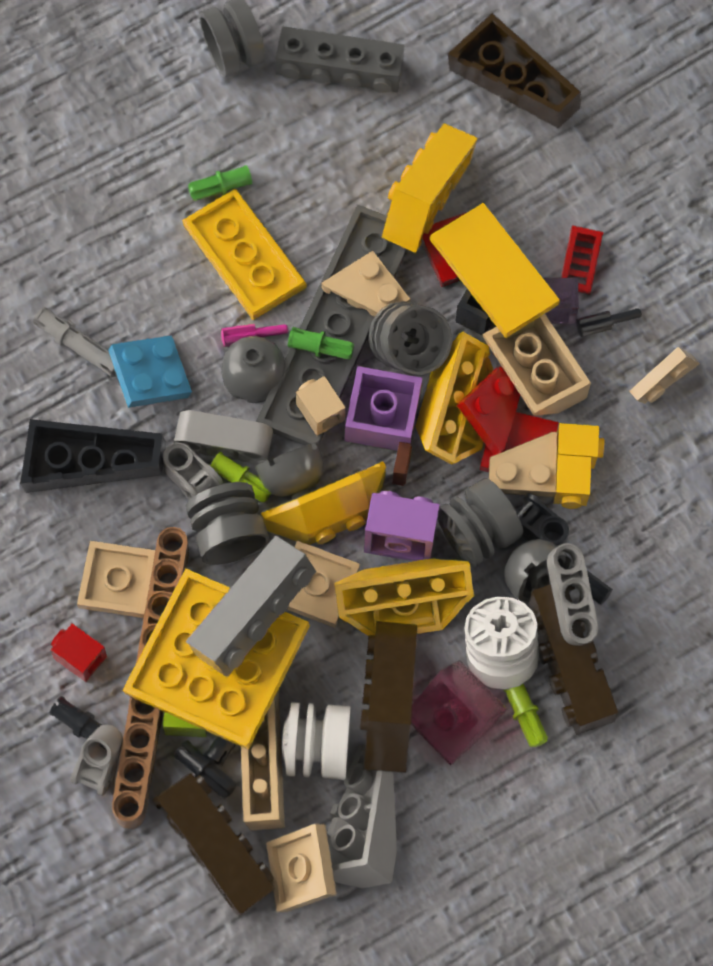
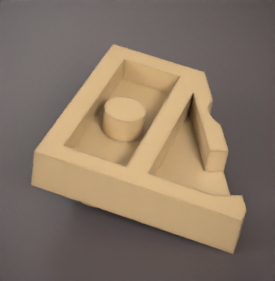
M677 347L629 392L641 403L646 404L648 401L652 403L663 395L666 388L700 363L692 354Z

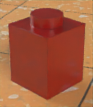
M73 623L67 630H60L51 643L53 647L50 650L54 660L84 682L89 680L107 657L105 647Z

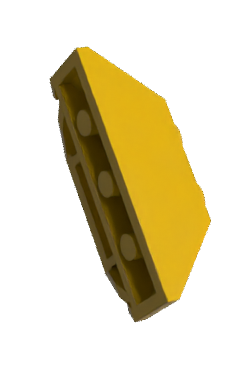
M465 332L459 333L452 342L449 356L444 363L431 372L415 426L425 451L451 465L482 450L483 440L457 407V404L494 370L489 359L491 355L489 346Z
M384 461L379 462L346 478L262 512L261 517H263L267 531L311 545L316 542L317 544L327 543L336 536L335 534L346 529L354 531L361 528L367 521L372 492L380 493L386 475V465Z
M430 558L363 569L334 583L339 618L348 622L367 636L376 634L377 621L418 625L417 634L443 630L460 612L466 602L468 603L474 596L469 561Z

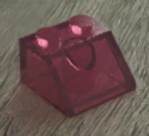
M459 660L442 669L412 704L411 725L449 765H452L493 727L507 708Z

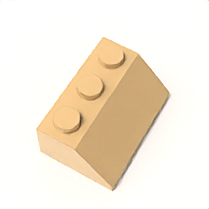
M546 314L507 338L503 336L497 327L483 334L482 337L534 416L561 413L587 399L591 382Z

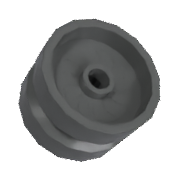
M245 0L227 1L224 5V14L215 6L199 12V23L207 49L217 70L223 77L239 72L241 61L248 67L265 62L266 54L263 40L254 15Z

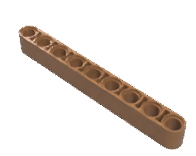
M177 527L163 529L157 538L137 661L161 617L154 613L155 609L160 605H167L184 570L187 569L189 559L188 539L185 532ZM170 542H179L182 545L179 550L173 552L165 549V546ZM166 573H172L177 576L171 583L165 584L160 581V577ZM130 697L112 801V811L117 823L126 829L139 827L146 817L163 711L157 708L148 715L138 713V707L144 702ZM140 735L147 736L150 739L148 745L144 748H135L131 745L133 739ZM133 769L142 770L144 776L140 781L132 783L126 780V775L129 771ZM127 803H135L139 807L136 814L131 817H125L120 814L122 806Z

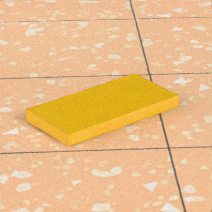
M236 188L182 220L185 229L252 320L257 319L307 288L305 280Z
M484 203L430 235V241L505 338L559 305L560 299Z

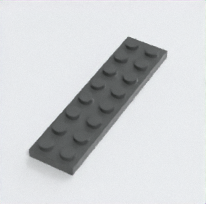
M357 204L299 328L316 333L325 331L327 337L352 342L354 344L352 358L347 360L326 354L316 357L315 353L290 348L284 360L285 369L283 377L277 386L270 390L256 422L272 427L274 434L304 446L315 442L319 446L325 432L318 436L315 434L296 405V392L299 391L300 386L311 379L318 380L325 376L338 397L341 398L369 337V330L374 316L370 315L367 310L358 309L348 304L347 299L333 292L330 294L324 292L322 282L371 251L377 255L394 278L396 277L408 249L381 238L387 215Z

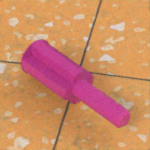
M255 324L225 327L221 329V339L224 347H229L244 337H267L287 334L288 326L283 324L256 328Z

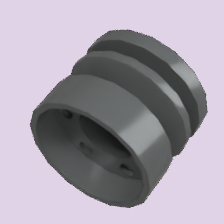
M401 301L390 303L379 310L371 323L369 342L375 357L385 366L421 375L436 370L447 359L452 346V332L446 318L436 309ZM403 332L408 336L406 341L401 337Z
M483 478L465 489L466 502L456 496L450 499L449 505L446 503L439 506L437 520L445 538L463 561H469L471 567H477L482 564L483 557L491 558L494 556L493 544L500 549H505L523 536L522 524L510 501L502 490L488 478Z
M246 482L221 484L198 493L185 505L188 518L191 519L192 530L199 533L196 536V543L204 563L220 565L235 562L257 553L269 543V535L263 517L256 514L259 510L257 500L254 499L255 493L252 485Z

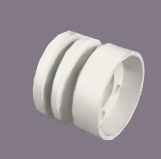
M494 597L474 606L466 617L464 631L467 645V663L470 672L480 683L490 688L509 689L520 686L529 680L537 669L539 658L538 626L534 612L525 603L510 597Z
M291 702L290 711L284 722L282 744L286 776H295L297 761H304L303 777H309L313 762H320L323 778L346 780L351 706L328 705L324 719L316 720L315 706L309 703L307 719H300V703Z

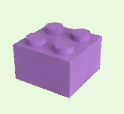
M357 366L345 424V441L398 451L399 442L411 444L423 378Z
M381 491L380 494L372 492L365 528L364 553L409 561L430 559L440 504L433 503L431 499L425 497L408 499L402 498L397 493L391 491Z

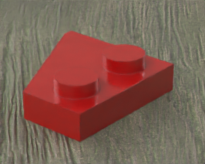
M499 366L457 404V407L493 455H497L505 449L520 399V393L503 367Z

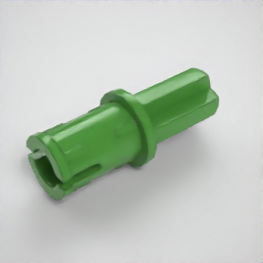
M244 165L243 167L223 173L216 171L213 176L190 182L188 189L191 198L196 201L219 193L223 196L226 194V191L252 185V178L248 166Z
M292 327L288 338L289 348L315 353L316 357L326 354L349 360L354 352V344L352 342L327 337L325 331L316 333Z

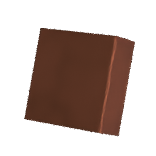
M399 442L392 484L401 486L406 484L412 452L410 443Z

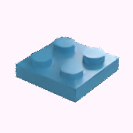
M172 335L111 344L108 351L128 408L189 398L192 391Z

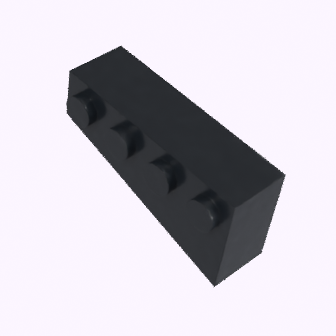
M30 419L20 485L26 493L162 476L163 453L166 449V442L161 433Z

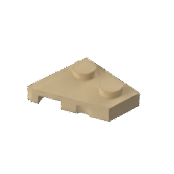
M373 251L322 282L324 292L328 294L333 292L347 299L348 304L358 309H365L374 317L379 310L390 303L401 301L410 303L409 296Z
M551 432L490 457L489 479L504 494L527 495V493L535 496L555 497L557 432Z

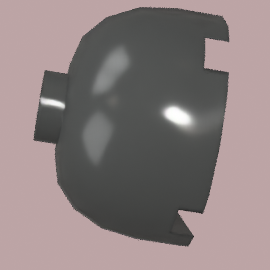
M249 336L240 338L231 344L224 354L221 367L224 386L237 399L240 397L241 399L248 400L249 403L264 402L270 390L277 386L283 377L285 369L284 356L277 345L265 337Z
M315 442L279 455L272 461L267 460L255 466V469L264 488L272 495L278 497L292 496L294 500L310 493V488L320 481L323 475L324 463L318 444Z
M542 539L528 541L516 546L509 556L504 571L506 585L513 596L527 606L529 605L533 590L551 584L547 568V557L553 549L558 547L555 543ZM560 552L557 557L558 564L563 569L569 570L573 562L565 552Z

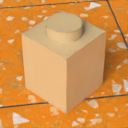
M325 376L318 380L311 379L300 386L299 391L296 392V405L317 436L345 421L346 407Z

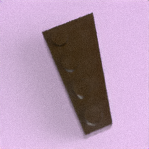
M493 13L447 53L450 71L558 129L581 108V91Z
M551 584L533 590L528 607L534 612L537 621L539 658L543 665L548 664L552 674L549 676V682L553 693L556 696L560 695L565 707H562L561 710L566 725L568 727L573 726L576 735L615 722L618 710L604 670L602 668L596 670L594 665L598 663L594 641L592 640L582 645L567 643L561 634ZM567 586L565 597L573 604L570 593L572 590H575V587ZM575 620L572 625V631L576 637H585L583 634L585 632V624L581 620Z
M377 621L376 634L368 635L367 655L373 656V659H366L365 680H371V684H364L362 705H369V710L362 709L360 730L367 731L364 769L406 773L418 625Z
M189 773L151 801L158 810L163 807L168 814L166 818L171 828L181 839L185 838L188 842L189 852L202 868L206 867L209 872L207 874L209 879L235 914L241 915L274 890L270 883L274 877L263 862L257 865L249 854L254 849L242 833L236 835L231 829L229 823L233 820L221 804L216 807L208 795L212 793V790L203 777L199 775L195 778L192 773Z

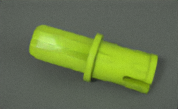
M222 452L216 455L210 466L218 475L230 483L246 482L252 485L255 499L263 503L268 500L271 493L264 488L259 477L249 471L250 467H242Z
M524 683L517 687L503 689L515 713L512 716L513 720H518L529 746L538 747L546 743L548 737L537 714L539 708L537 705H533Z

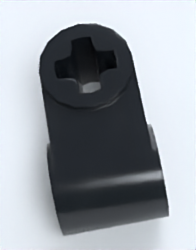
M527 493L523 498L524 503L516 510L522 524V537L528 541L546 540L555 543L557 546L567 543L569 527L566 521L550 510L535 495ZM556 532L561 538L554 541L548 539L545 534Z

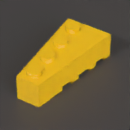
M445 123L437 133L432 132L429 135L425 149L420 148L417 151L413 165L408 164L405 167L400 182L395 181L389 191L388 199L392 201L381 238L414 253L418 251L421 246L423 233L428 234L433 226V220L438 210L442 211L451 190L456 188L471 163L478 140L477 137Z

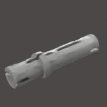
M44 306L37 312L33 324L54 337L56 343L61 346L64 344L84 359L108 374V376L114 377L116 375L109 351L80 332L75 328L76 325L69 320L66 322Z

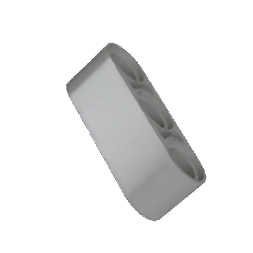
M185 410L180 412L173 443H184L197 454L216 457L219 452H222L231 460L260 464L268 459L274 430L269 425L260 422Z
M565 543L549 553L547 568L563 639L571 645H582L596 637L598 621L583 553L576 545ZM560 552H566L571 556L573 564L569 570L563 569L558 564L557 557ZM567 586H573L578 589L580 599L577 604H572L566 599L565 589ZM575 620H581L586 624L587 633L584 638L574 635L572 625Z

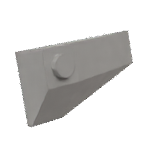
M366 744L360 745L346 775V780H344L347 788L340 803H334L329 813L333 816V819L327 830L334 882L360 888L392 883L397 854L393 772L364 769Z

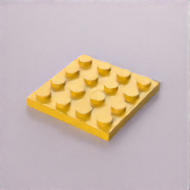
M185 569L122 691L130 697L249 750L310 624L308 621L288 612L279 615L268 628L265 636L247 653L241 665L235 668L228 677H225L198 658L185 641L231 588Z

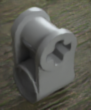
M181 442L172 443L164 450V471L189 500L202 491L224 484L218 473L197 456L186 444ZM175 457H183L187 461L183 466L179 467L170 464V461Z
M108 724L101 725L84 742L79 759L71 775V783L75 785L82 783L97 790V794L100 796L106 794L114 778L115 766L123 743L122 734L116 727ZM98 742L102 743L106 749L102 748Z

